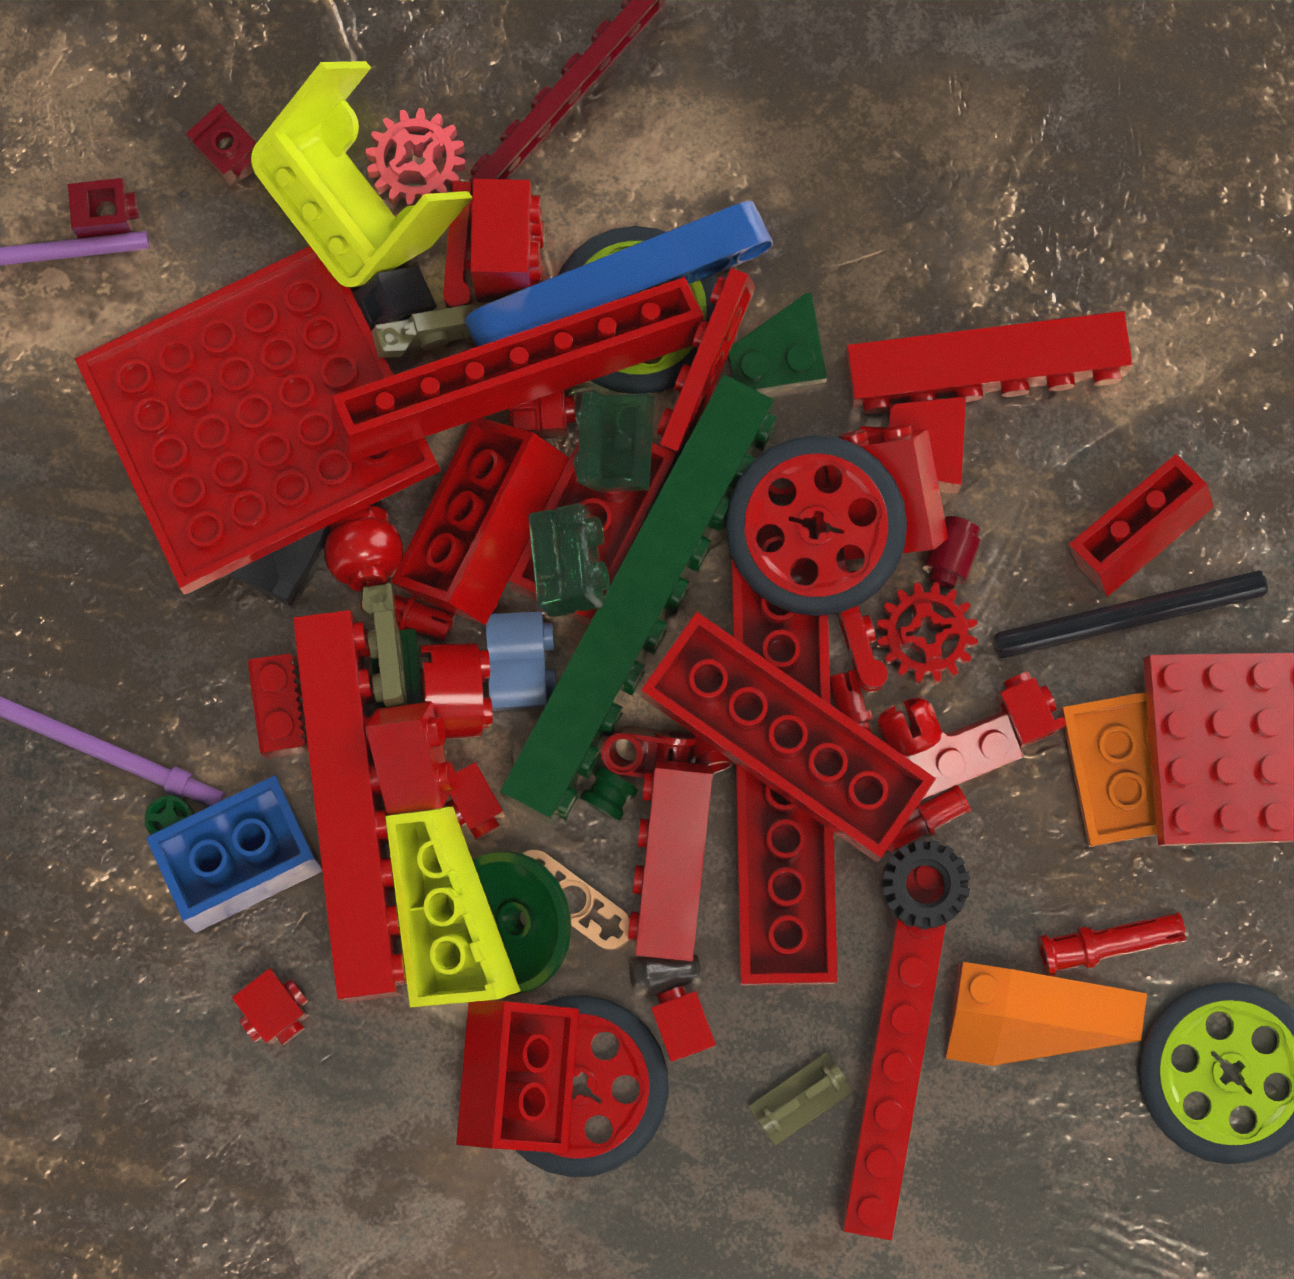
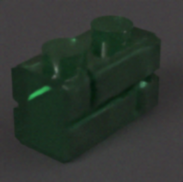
M579 503L558 507L557 510L548 509L530 513L528 519L538 606L552 617L572 614L575 611L582 612L602 608L604 605L603 590L609 589L610 581L605 563L603 561L599 562L597 546L604 544V531L599 517H594L583 504Z

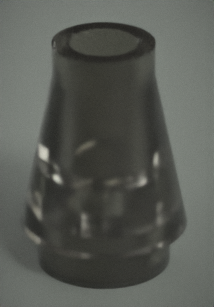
M693 954V961L647 956L629 958V976L634 995L645 994V997L648 999L675 988L701 981V969L697 954Z

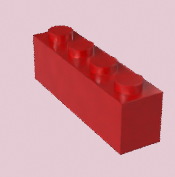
M657 759L655 773L645 772L642 800L652 801L650 819H640L638 847L647 848L645 866H635L633 893L642 894L640 912L631 911L628 940L637 941L636 955L693 961L714 765Z

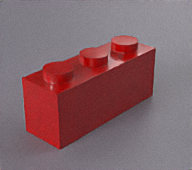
M1175 454L1069 543L1077 567L1108 597L1214 508L1208 484Z

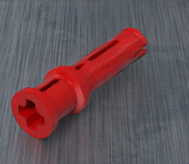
M1176 912L1158 918L1095 931L1091 927L1082 926L1078 927L1076 933L1053 938H1049L1047 934L1038 936V948L1045 974L1047 976H1055L1057 970L1084 965L1086 969H1089L1099 964L1100 959L1167 944L1186 942V935L1182 934L1186 931L1181 914Z

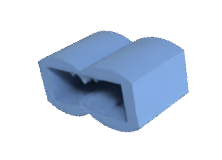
M542 611L491 614L486 624L487 650H489L490 657L489 697L492 700V711L545 708L548 697H551L556 687L555 669H546L545 651L554 650L553 622H544Z

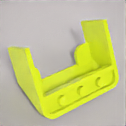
M366 61L320 62L256 143L251 156V163L256 176L337 282L345 287L363 286L377 273L392 271L431 248L473 199L468 191L424 194L415 205L405 207L397 217L390 211L346 154L347 150L355 142L359 130L357 116L346 102V99L371 69Z

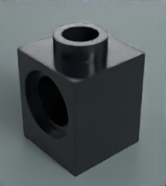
M419 266L377 273L353 293L371 331L376 325L409 320L412 314L433 311L437 307Z

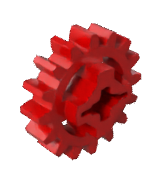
M920 582L914 583L912 596H908L906 592L900 589L895 594L899 604L896 606L886 602L882 610L890 619L877 621L876 628L886 632V636L877 639L876 646L878 648H889L890 652L886 655L883 662L885 665L897 661L900 667L896 676L899 678L903 677L909 670L914 673V684L919 685L924 675L930 674L932 682L936 685L940 683L941 672L944 670L952 678L957 676L959 672L955 664L956 661L966 665L969 663L972 657L964 648L976 647L978 644L977 638L968 635V631L976 628L978 622L977 619H965L964 617L971 606L969 602L962 603L959 606L953 602L957 594L955 589H952L946 596L940 594L939 583L934 582L930 592H924ZM932 604L943 608L951 617L944 618L934 612ZM912 607L913 620L910 625L896 630L899 617ZM922 623H927L929 630L940 632L935 635L932 644H927L924 637H916L914 635L919 632ZM958 637L955 650L942 660L941 646L944 641L953 640V638ZM911 649L921 656L922 663L912 660L902 650Z

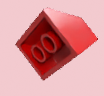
M486 1000L468 1002L456 1145L567 1153L579 1009L509 1001Z

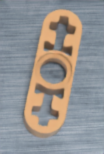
M528 850L522 853L537 861H544V866L555 878L557 872L563 874L566 878L559 882L562 890L575 886L584 891L586 894L585 907L578 913L570 914L571 926L597 946L606 950L619 949L628 942L630 918L625 911L545 852ZM595 900L604 905L597 911L603 918L610 921L614 916H617L621 919L619 928L623 934L619 939L614 936H610L607 941L601 939L602 928L592 919L588 928L579 923L590 914Z

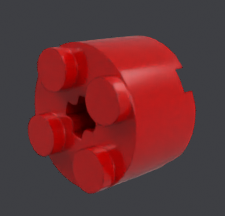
M477 643L420 645L419 657H428V662H423V669H419L422 703L432 702L435 717H440L443 721L445 739L481 737L483 729H488L489 726H492L493 722L491 697H483L482 682H486V678H490L489 650H479Z

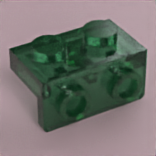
M594 390L583 391L582 404L577 412V423L580 429L579 451L574 458V469L578 484L597 492L649 490L655 397L647 393L602 395Z

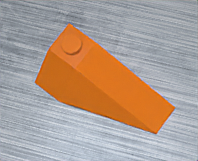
M962 962L958 964L945 1059L995 1066L1141 1041L1147 993L1019 970Z

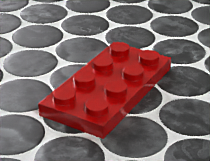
M734 268L730 269L727 278L720 276L714 286L710 303L715 305L710 321L702 320L699 324L692 346L697 348V353L691 366L683 365L675 384L674 390L679 392V397L674 410L666 408L658 425L657 434L662 436L660 445L677 453L678 456L681 455L712 397L756 288L749 274Z

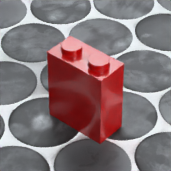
M901 424L883 429V435L868 437L866 430H856L839 435V438L861 446L880 460L895 479L904 500L907 519L903 553L934 550L948 539L928 429L912 431L910 424ZM828 466L832 492H835L842 484V475L837 468ZM867 499L854 501L848 510L851 522L860 527L870 525L877 515L874 504ZM854 545L843 547L846 560L865 558L864 553L859 547Z

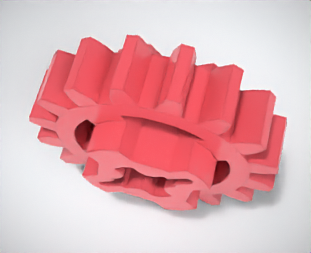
M419 108L416 118L409 119L405 110H400V122L395 124L386 117L383 119L386 132L384 134L376 131L372 132V140L378 147L366 148V156L368 160L376 163L369 165L367 171L370 178H379L375 183L376 191L379 194L390 190L389 200L390 204L394 206L401 198H405L407 206L415 205L416 201L420 200L424 194L448 193L446 187L448 185L452 186L453 181H460V177L455 171L466 170L465 159L458 157V155L465 152L463 141H453L457 136L454 125L442 129L443 118L439 113L429 121L426 120L423 108ZM420 132V133H426V134H425L424 136H422V135H413V134H409V133ZM391 145H393L396 155L389 162L390 166L386 168L387 153ZM446 151V164L440 174L437 171L436 163L443 157L442 153ZM414 154L418 158L423 157L424 162L418 165L415 161L409 162L408 157ZM415 183L423 184V186L413 187L407 186L406 184Z

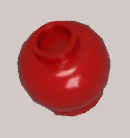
M367 506L329 525L330 532L324 545V559L327 568L336 580L349 585L354 591L363 592V587L384 585L388 579L394 576L404 556L402 539L395 526L390 523L386 510L380 507Z

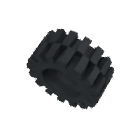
M918 840L909 845H904L892 855L882 872L880 890L883 893L882 899L885 906H888L891 911L890 914L895 919L898 918L904 922V925L909 927L929 929L946 924L961 912L967 897H969L970 888H968V881L970 876L969 871L966 872L965 862L961 856L958 857L953 852L954 849L948 845L945 847L939 844V841ZM920 866H929L940 873L944 882V889L938 900L924 904L915 901L909 895L906 881L913 869Z

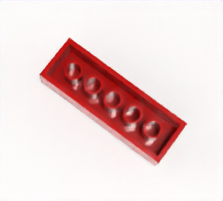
M698 612L694 614L641 689V698L877 863L937 779Z

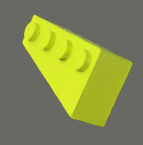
M453 806L385 816L410 1008L497 1000L521 992Z

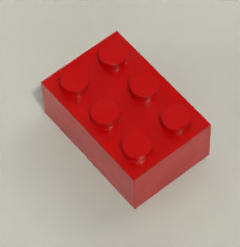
M473 179L470 272L477 302L498 300L543 282L540 249H544V221L541 196L532 195L531 181Z

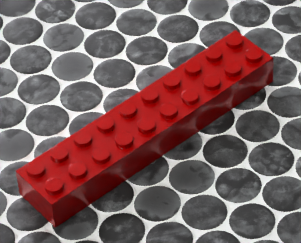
M815 512L812 519L789 518V521L800 523L803 527L809 529V538L818 539L821 532H826V523L823 520L824 514L821 512ZM766 525L758 531L757 544L763 551L775 552L783 546L785 540L784 533L778 526ZM731 555L732 636L831 705L828 615L796 614L772 605L752 590L738 572ZM809 558L798 559L791 567L792 579L801 586L812 584L818 577V566ZM735 764L740 986L835 985L838 982L834 832Z

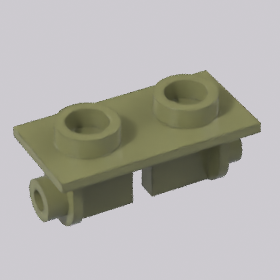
M825 1052L748 1107L776 1146L854 1091L846 1081V1077L838 1065Z

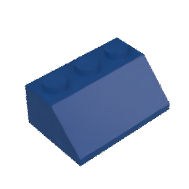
M276 775L146 837L180 916L194 933L322 872V866L305 829Z

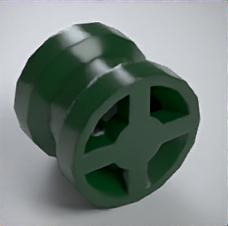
M598 766L594 772L595 782L590 789L583 791L579 799L606 817L620 822L624 815L623 806L627 800L635 797L638 789L620 776Z
M171 795L161 796L153 800L147 807L144 816L145 827L148 833L152 835L195 813L193 808L182 799Z

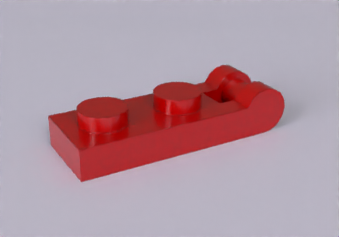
M453 181L452 192L468 191L473 197L472 183ZM472 200L449 226L443 288L446 308L473 304L471 291L466 284L467 271L471 270Z
M845 560L837 562L841 570L848 572ZM859 606L836 613L853 670H857L858 673L857 676L861 690L869 694L880 691L887 680L888 670L885 664L874 659L870 643L876 642V634L870 616H861Z

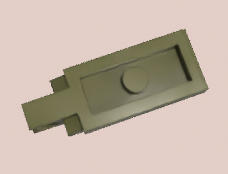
M493 301L412 314L409 320L376 325L371 333L378 357H401L407 348L421 346L422 350L426 351L434 350L445 346L451 340L463 338L466 343H475L464 320L472 311Z
M391 583L363 587L362 610L367 618L375 622V630L368 631V643L372 659L379 658L380 673L373 674L372 676L376 701H384L386 707L408 705L401 635L397 623L393 587Z

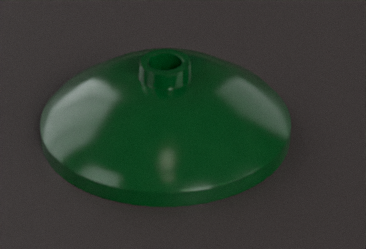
M499 851L479 856L473 860L521 991L512 995L535 990L555 975L568 952L571 938V915L566 896L553 874L532 857L512 851ZM521 912L526 917V926L520 920Z

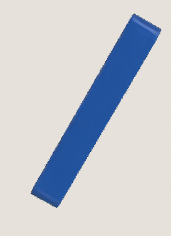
M744 201L488 303L472 311L466 316L464 321L478 347L683 277L686 278L688 284H692L754 259L769 250L774 243L754 202Z

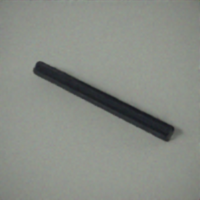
M1258 570L998 632L994 636V644L1000 658L1011 657L1263 597L1268 593V583L1263 571Z

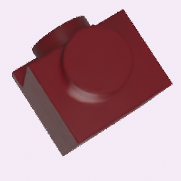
M220 103L185 133L192 148L228 185L237 178L239 180L245 179L254 171L251 156L257 142L227 113ZM228 138L233 139V144L230 148L225 150L218 148Z
M123 178L67 184L71 229L77 238L133 232L132 220L140 219L139 200L136 191L129 192V188ZM111 206L115 208L114 215L100 216L101 211L105 207Z

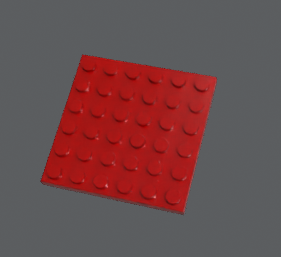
M311 246L74 358L178 586L184 595L441 471L425 437L349 462L333 425L331 396L392 376L393 373L385 357H378L372 331L350 287H345L337 282Z

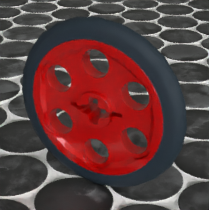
M812 435L792 438L773 446L749 465L737 481L729 501L726 531L729 551L738 572L753 591L772 605L789 612L822 616L841 613L863 604L882 589L896 570L903 553L907 519L904 500L896 481L880 460L861 446L841 438ZM833 466L841 472L842 484L837 491L824 493L816 487L814 477L821 467ZM777 479H788L796 487V497L789 505L778 506L769 498V487ZM858 499L870 500L876 508V518L868 526H857L849 518V507ZM815 512H821L824 514L823 520L825 523L830 524L832 528L843 530L844 533L821 532L818 539L809 538V529L803 527L800 523L789 521V518L812 519ZM766 525H776L784 533L785 540L783 546L775 552L763 551L757 544L758 531ZM844 546H857L864 553V565L857 572H844L837 565V553ZM801 558L813 560L819 569L816 581L807 586L795 583L791 577L793 563Z
M588 995L562 996L541 1003L539 1005L579 1009L573 1077L579 1078L585 1073L589 1077L586 1085L591 1089L590 1092L602 1099V1102L599 1103L591 1096L586 1097L582 1094L577 1095L575 1099L572 1098L567 1153L515 1151L527 1162L548 1173L571 1178L597 1176L616 1170L639 1155L653 1139L664 1117L669 1086L668 1069L661 1047L649 1028L630 1010L610 1000ZM603 1032L612 1033L619 1042L618 1053L609 1060L597 1058L592 1050L594 1038ZM626 1075L636 1079L640 1088L636 1100L629 1104H623L616 1100L612 1089L614 1082L621 1076ZM597 1115L608 1118L613 1128L610 1139L601 1144L592 1142L586 1134L587 1122Z

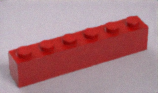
M1125 311L848 344L845 352L852 409L863 408L866 414L889 411L891 404L937 400L947 397L966 398V402H972L982 399L984 397L983 393L1001 391L1004 397H1014L1029 393V387L1047 385L1048 391H1063L1074 388L1076 386L1075 382L1093 380L1094 385L1097 386L1111 385L1122 381L1121 376H1126L1133 366Z

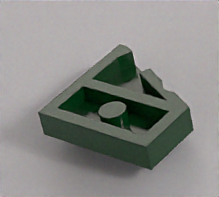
M812 292L805 293L732 345L728 358L733 379L760 393L827 381Z

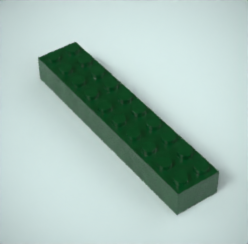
M725 374L722 376L505 780L500 793L507 803L553 827L559 818L567 821L579 799L578 791L575 790V787L580 777L583 776L587 779L591 777L602 755L599 753L601 749L597 746L603 734L610 737L615 732L624 714L621 712L623 707L619 705L625 693L633 697L645 675V671H643L645 665L642 664L647 652L655 655L667 634L666 627L668 623L664 622L669 611L675 614L679 612L689 592L687 588L690 582L686 579L690 571L692 570L696 573L701 571L711 551L709 547L712 540L708 538L712 530L714 529L720 533L727 522L730 496L735 489L737 481L756 459L752 456L756 448L764 452L776 429L774 425L778 418L772 414L774 399Z

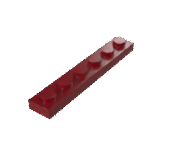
M623 0L621 4L623 10L612 22L606 19L599 25L591 37L593 42L582 55L578 52L575 53L565 63L561 70L563 77L551 89L549 86H546L536 95L530 106L533 110L522 122L516 119L506 128L500 138V141L503 143L492 155L485 153L477 160L470 171L472 177L469 181L472 183V188L473 179H509L665 6V0Z

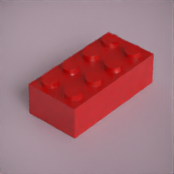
M592 413L509 579L511 590L589 626L677 462V453Z
M483 418L471 421L391 582L409 594L416 596L427 605L486 625L569 457L533 432Z

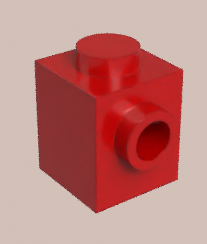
M271 968L231 997L244 1014L238 1019L239 1023L254 1042L262 1038L266 1044L272 1045L278 1040L283 1046L305 1029L301 1021L309 1016L303 1007L309 1001L292 978L285 983L279 974Z

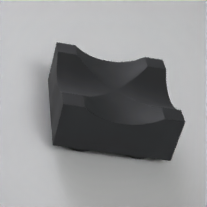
M329 525L228 575L291 606L325 544L330 532Z

